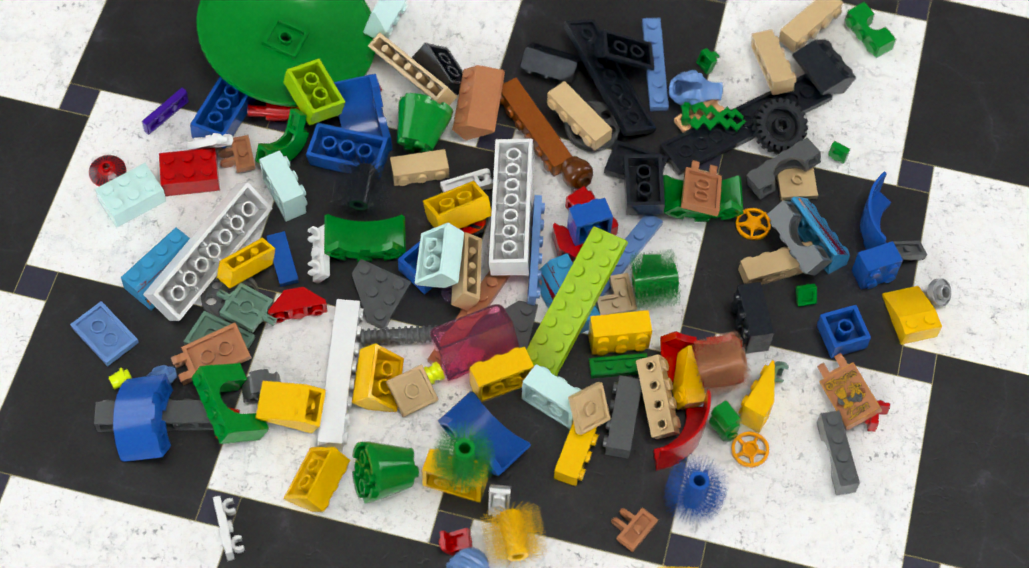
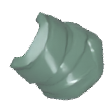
M775 362V382H784V379L779 378L777 375L781 376L784 369H789L787 363Z

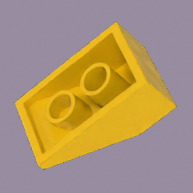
M919 286L882 294L901 345L938 336L942 328L940 319L935 308Z

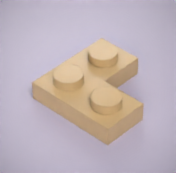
M629 274L611 275L609 283L612 294L599 296L596 302V308L600 315L636 311L637 306Z

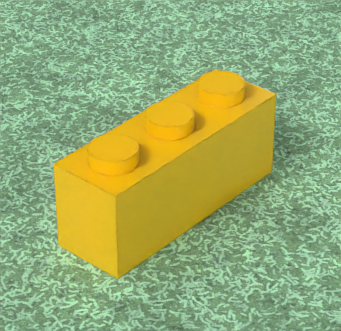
M264 238L251 243L219 261L217 278L228 288L234 287L273 265L275 248Z
M573 421L554 470L553 479L573 486H577L578 480H583L586 469H583L585 462L589 463L592 456L590 448L592 445H596L599 437L596 434L597 427L579 435L576 434Z

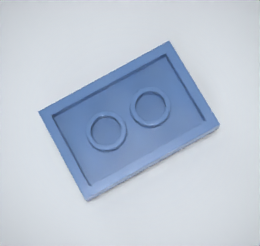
M102 301L70 324L71 328L107 367L139 343L138 339Z

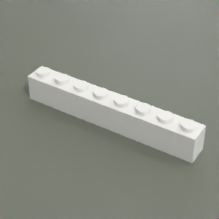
M337 299L318 447H335L339 451H343L344 444L348 443V432H345L346 426H350L351 415L348 414V408H352L353 396H350V391L354 390L355 378H352L353 372L357 371L355 355H359L360 343H357V337H361L360 332L362 326H359V321L363 320L364 309L361 308L360 301Z

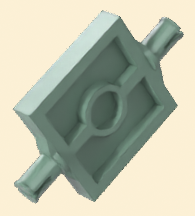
M241 282L230 294L222 289H219L216 294L217 297L225 300V305L219 312L220 316L233 323L235 322L238 326L251 333L263 321L272 326L277 321V318L268 314V310L274 304V300Z

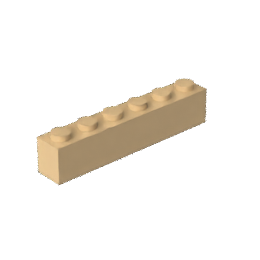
M380 32L368 45L380 58L424 94L431 96L432 100L437 101L439 104L445 102L450 106L457 98L446 85Z

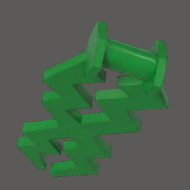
M685 102L681 106L682 126L690 125L696 130L704 124L711 131L717 123H720L726 130L731 126L734 130L738 131L746 122L743 120L744 116L736 108L731 111L728 106L722 112H718L712 105L706 107L703 102L693 105ZM699 109L704 113L699 120L696 118V116H694L691 120V117L689 116L690 110L694 114ZM710 113L714 115L711 121L707 118ZM726 115L730 117L728 120L724 118ZM734 116H737L743 121L736 124L733 121Z

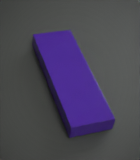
M181 88L142 120L143 129L148 135L189 102L187 91Z

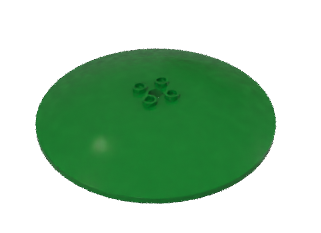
M200 0L196 19L197 35L206 59L213 69L231 86L252 98L266 103L298 107L283 82L287 69L320 59L332 81L337 82L365 76L375 56V52L368 47L374 38L363 33L371 15L365 0ZM286 36L290 40L284 41L281 39V37Z

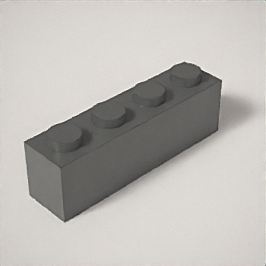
M619 375V381L614 382L612 392L616 394L615 400L611 399L609 411L613 412L612 418L610 417L611 420L607 421L606 429H610L609 435H604L602 447H606L605 455L629 459L641 393L640 379Z

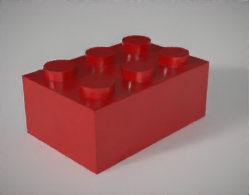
M215 147L159 153L160 180L165 196L220 191L218 158Z

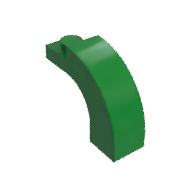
M290 109L287 128L282 137L272 143H258L255 161L260 164L259 159L277 151H281L283 157L287 156L289 161L296 157L304 147L309 132L304 130L306 114L298 109Z

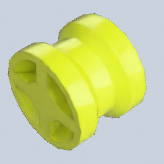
M437 361L433 362L430 367H424L431 384H434L436 380L445 379L443 370Z

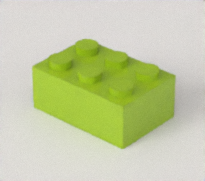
M320 59L286 70L283 82L300 111L306 114V121L309 125L342 114L345 100Z

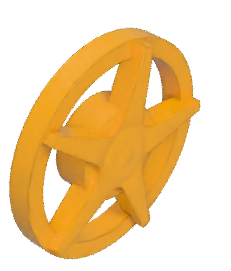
M746 208L743 210V213L748 217L744 222H739V219L744 214L737 216L736 229L746 239L760 240L767 236L770 231V218L766 212L760 209ZM750 212H755L760 215L758 217L752 216ZM763 217L767 221L768 228L761 224ZM740 226H746L747 230L750 231V235L744 233ZM759 229L765 231L761 235L753 236V233Z
M743 432L732 443L731 450L734 459L745 467L754 468L760 466L768 458V442L762 435L756 432ZM745 436L756 437L753 441L747 442L741 439ZM758 439L764 443L766 451L759 449L756 444ZM738 441L743 448L741 452L736 454L735 444ZM757 454L765 455L763 459L754 463V457ZM739 457H748L750 463L742 461Z

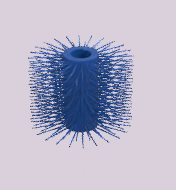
M696 460L694 468H692L693 463L690 466L691 470L687 469L689 466L686 467V464L683 465L681 470L679 468L677 471V477L674 475L670 483L666 484L668 485L666 487L673 491H664L669 492L666 494L673 495L671 498L675 499L673 502L677 505L672 508L676 507L679 510L682 507L681 505H684V508L680 511L685 512L684 517L688 509V516L691 510L690 520L694 511L695 520H697L698 512H700V517L702 512L703 514L706 513L705 515L707 516L711 510L712 512L713 509L716 510L719 506L717 503L726 496L721 494L724 491H729L726 490L728 488L720 491L715 488L723 489L725 486L720 485L721 482L717 480L719 478L715 474L717 475L718 473H713L716 467L712 469L713 471L709 476L708 472L710 470H706L708 463L704 472H702L704 465L701 470V461L697 470Z

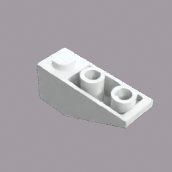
M490 485L488 509L490 512H488V515L493 517L496 515L500 516L498 514L500 511L503 512V509L508 510L511 486Z

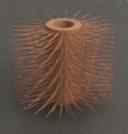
M731 336L729 343L726 339L724 341V338L721 344L720 341L718 343V340L714 341V349L711 345L709 348L707 346L706 350L705 347L703 349L706 340L704 342H696L698 346L699 343L701 345L698 351L695 350V352L700 354L696 356L699 359L696 363L698 368L694 369L699 370L702 377V387L703 380H705L704 390L707 384L706 391L708 387L709 390L711 388V391L713 389L722 391L721 385L723 381L726 385L728 383V389L730 382L732 385L733 381L735 384L737 380L736 387L739 378L742 382L744 380V386L749 374L745 375L749 372L746 369L748 367V358H746L744 349L741 348L739 339L736 341L737 336L735 340L733 337L732 341Z

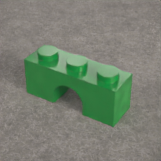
M863 2L849 9L844 21L846 26L856 34L857 39L866 46L867 50L875 58H878L893 50L896 38L887 27L879 30L869 27L872 25L875 14Z

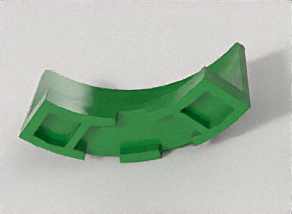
M666 174L663 175L664 213L681 220L687 217L695 218V222H709L710 218L721 217V220H726L744 214L741 177L738 175L722 180L720 210L717 217L681 208L683 180L675 179Z
M330 214L324 216V254L341 260H345L348 257L356 258L357 262L360 259L372 262V259L384 258V261L401 257L406 253L404 215L379 221H352Z

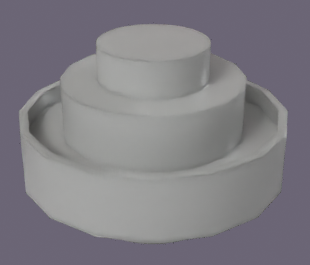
M941 278L930 282L927 294L932 305L946 306L949 303L951 287L947 280Z

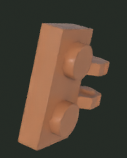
M249 135L234 137L231 144L232 147L219 150L218 156L220 158H227L221 160L220 166L222 168L232 167L236 164L237 173L256 169Z
M623 508L619 511L620 515L630 523L626 525L616 517L611 521L615 527L622 531L617 537V541L634 552L658 523V519L643 508H641L636 516Z

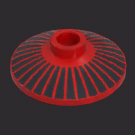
M114 155L98 157L89 167V177L99 187L126 173L125 163Z

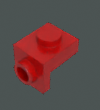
M877 400L882 411L864 421L867 424V431H876L879 425V414L887 415L890 403Z
M464 528L451 533L444 530L440 531V548L452 556L462 549L473 547L471 530Z

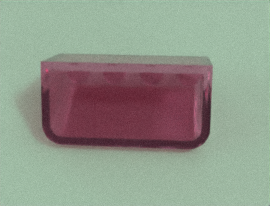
M499 304L488 306L434 327L430 331L432 343L448 381L470 373V366L478 361L484 362L495 355H503L513 348H520L513 322L504 307Z

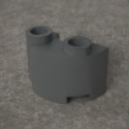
M268 369L249 372V377H247V380L241 387L243 402L255 403L259 401L262 381L281 382L279 373H269Z

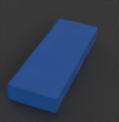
M285 231L266 236L267 242L275 248L273 263L280 287L299 283Z

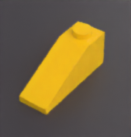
M692 345L687 346L677 354L672 389L677 410L698 407L704 403L706 396L702 387V381L700 380L699 370L694 369L698 367L696 359L693 357Z

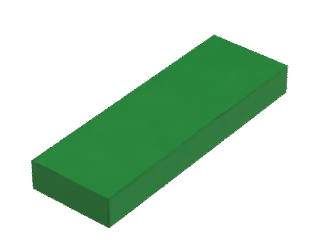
M647 353L589 358L591 379L616 377L619 375H638L636 360L647 358Z

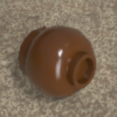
M577 156L567 158L560 168L563 181L568 187L576 190L583 186L585 188L589 186L594 175L593 168L589 162Z

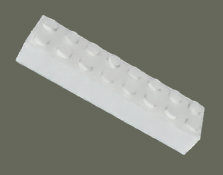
M496 139L489 251L491 276L529 275L534 170L533 139Z
M248 182L237 183L143 295L169 321H180L217 276L219 261L238 251L272 210V207Z

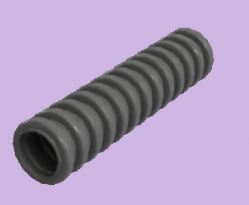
M422 325L420 328L419 326H416V328L404 326L402 329L401 327H398V329L386 327L384 330L383 328H380V330L376 328L370 330L368 328L366 331L361 329L362 346H365V344L370 346L375 343H380V345L386 343L389 345V343L396 344V342H399V344H402V342H405V344H408V342L414 343V341L426 343V341L432 342V340L438 342L439 328L437 325H434V327Z

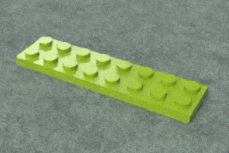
M593 226L526 349L534 366L537 364L540 367H546L550 370L551 374L558 375L628 244L627 240Z

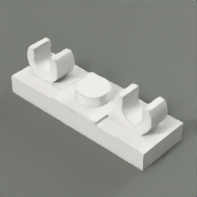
M324 225L319 228L312 226L308 229V232L313 234L308 238V241L313 243L311 251L312 260L308 262V265L312 266L313 269L309 270L308 274L313 276V282L318 284L330 276V256L324 254Z
M216 496L213 497L226 557L229 561L235 559L233 552L242 553L245 550L244 546H235L237 542L242 541V537L237 535L231 539L230 535L234 530L232 521H227L226 515L232 516L236 514L235 508L227 509L228 505L234 504L233 499L228 498L222 503L221 497Z

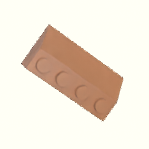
M481 65L463 69L452 130L465 141L495 132L505 75L504 70Z

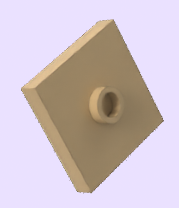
M789 168L777 175L780 201L791 200L793 197L818 198L814 168L806 172L798 168Z
M422 364L386 381L402 417L439 400Z
M596 382L568 397L576 434L582 435L611 420L603 383Z

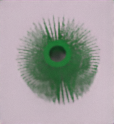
M668 249L662 258L658 259L660 250L654 258L650 259V255L653 252L651 251L646 259L642 260L645 263L642 265L640 259H642L645 253L643 252L638 259L634 260L637 263L635 266L633 262L630 263L633 266L631 267L633 294L635 301L640 304L638 311L645 303H648L649 299L651 303L649 302L646 310L657 299H659V302L656 304L658 307L666 298L667 302L664 304L666 307L672 298L680 294L678 292L680 289L679 271H677L672 258L674 259V251L670 258L667 257L666 259V255L669 252ZM676 297V301L672 303L673 306L675 305V303L677 304L680 297Z
M472 427L469 436L467 431L466 439L465 428L464 435L460 428L454 436L447 432L452 438L450 439L447 436L445 439L448 438L451 444L448 441L446 442V440L440 442L442 444L437 446L441 449L433 451L434 453L438 452L436 456H433L439 457L434 458L438 459L435 461L439 462L440 460L443 462L441 463L443 465L438 464L436 467L441 468L439 471L445 474L443 477H448L446 479L447 482H449L448 479L450 477L453 479L452 484H454V479L457 481L456 483L459 480L460 484L462 477V488L463 482L467 487L469 484L471 485V478L475 482L477 478L481 481V474L485 473L486 475L488 474L486 470L493 468V466L489 467L491 465H486L485 467L486 463H494L490 462L493 460H489L491 456H494L489 454L493 453L487 452V448H485L488 447L486 446L488 445L487 442L489 444L490 442L473 437L476 435L472 433Z

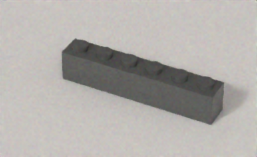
M190 398L168 400L167 408L162 413V421H166L167 431L214 430L201 400ZM103 400L102 402H96L94 425L97 432H114L113 414L115 401Z

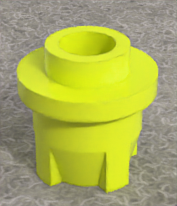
M122 367L119 368L118 372L108 377L114 390L120 388L125 380L132 379L128 369L124 370Z

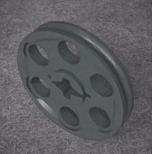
M587 101L586 103L600 117L604 113H608L611 116L609 119L603 120L615 130V133L612 134L611 140L595 151L607 149L617 140L620 128L606 104L597 101ZM565 122V131L570 142L582 150L594 151L583 142V139H576L571 126Z
M216 276L201 294L202 306L204 311L232 324L233 322L219 315L220 310L225 305V300L217 297L216 294L219 289L230 294L239 284L228 288L221 282L222 286L215 289L212 287V284L217 281L221 282ZM252 277L241 282L259 292L257 283ZM209 298L217 300L213 305H208L206 301Z

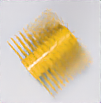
M511 506V509L508 508V510L503 509V512L500 511L498 513L500 516L485 517L495 520H493L494 522H484L482 525L492 523L494 525L489 528L494 529L482 532L493 531L495 533L490 536L495 537L483 540L494 539L495 542L491 544H496L485 548H497V551H492L497 553L486 556L497 555L499 558L494 560H509L517 563V561L532 557L528 556L533 555L532 552L535 551L532 550H546L538 549L541 547H537L542 545L537 543L545 541H537L540 538L535 539L540 537L535 535L543 534V532L531 535L533 534L531 531L539 529L531 525L542 522L532 523L530 521L535 518H530V516L542 514L531 515L527 510H519V507L513 509Z

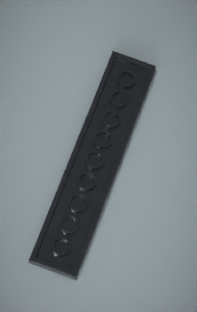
M804 74L796 78L794 91L772 95V92L768 91L735 107L744 116L743 120L746 121L738 131L734 130L731 126L726 130L720 123H717L710 131L703 124L698 130L692 128L661 143L660 149L680 175L684 173L686 167L691 168L692 160L700 162L699 165L754 139L753 134L755 131H752V126L754 125L752 120L755 118L754 115L758 109L768 101L782 98V100L789 99V102L794 101L796 103V107L800 106L802 108L801 112L807 113L832 101L833 96L831 94L822 95L809 77ZM726 115L724 118L728 120L730 117ZM734 116L733 121L736 124L743 121L737 116Z

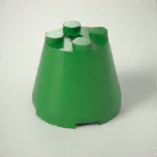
M406 93L405 97L400 96L398 102L397 143L404 146L403 150L409 153H414V151H419L420 153L433 151L452 119L453 109L447 103L442 102L439 104L437 101L432 100L431 96L424 94Z
M370 441L358 442L354 447L352 457L356 458L354 465L355 471H352L353 482L358 497L363 498L364 503H373L413 487L415 478L419 477V468L417 465L415 466L413 448Z

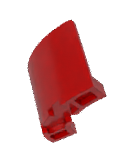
M677 331L660 336L661 356L668 362L669 370H667V374L672 383L674 382L678 352L692 345V349L696 354L695 350L698 346L696 342H702L694 336H688ZM728 334V337H727V338H726V335H725L724 341H725V339H726V341H727L728 338H729V340H730L732 334L730 335V337H729V334ZM707 337V341L713 340L711 347L713 346L716 337H710L709 339ZM737 337L736 341L739 339V342H741V348H742V340Z
M710 390L706 392L703 406L686 408V422L681 434L670 444L653 450L656 470L666 469L674 466V464L676 465V463H680L679 461L686 458L689 454L691 455L703 436L710 412Z

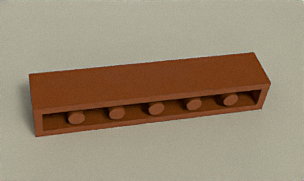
M514 78L503 83L500 104H503L508 117L513 118L516 128L522 131L525 139H533L534 153L538 158H541L545 169L548 172L550 171L553 176L560 174L561 165L567 158L572 156L518 79Z

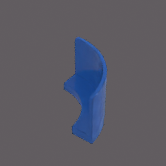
M376 74L334 82L345 100L342 114L339 115L341 128L386 137L391 147L390 151L393 150L386 117L383 114L380 85Z
M885 171L874 182L860 220V232H862L866 250L886 244V236L880 229L881 216L891 204L880 192L887 175Z
M166 374L127 379L122 383L116 397L113 414L115 443L121 461L163 457L171 447L166 429V421H162V413L166 410L169 397L173 392Z
M472 391L438 420L442 428L449 434L453 435L454 433L455 435L456 431L460 428L464 435L465 428L466 439L467 431L469 436L472 427V433L475 429L477 431L476 434L480 436L478 439L481 438L485 441L483 438L486 437V441L490 442V444L487 442L488 445L486 446L488 447H485L487 448L486 451L493 453L489 455H494L489 459L493 460L490 462L494 463L488 464L491 465L489 467L493 466V468L488 469L490 470L488 472L496 476L505 471L531 446L528 441L518 437L502 425Z

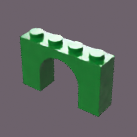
M240 363L200 366L191 377L193 384L197 389L207 417L220 444L261 440L269 430L266 421L255 419L256 413L240 414L232 411L223 403L220 397V392L238 391L247 380Z

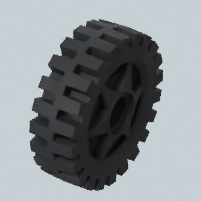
M782 98L773 99L762 105L755 113V118L752 120L754 124L752 131H755L753 136L754 138L757 137L758 140L756 142L758 144L761 143L763 149H768L767 152L779 154L783 150L794 146L798 141L804 140L807 136L808 125L806 123L808 120L804 118L806 114L804 111H800L802 109L800 106H795L796 103L794 101L789 102V99L782 100ZM777 123L782 125L783 130L778 128Z

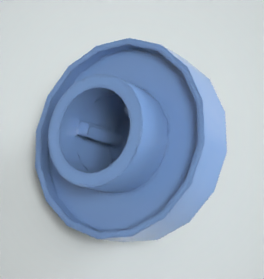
M167 365L157 366L147 375L166 374L170 384L177 377L175 368L168 367Z

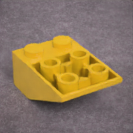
M774 360L769 365H764L760 372L761 376L752 384L751 392L742 400L741 408L738 412L742 419L741 423L757 433H760L767 422L774 404Z
M262 381L255 419L312 434L320 427L326 390L307 384Z

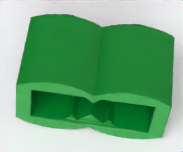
M725 400L713 408L712 416L709 419L710 425L723 442L726 440L731 441L737 437L742 421L729 402Z

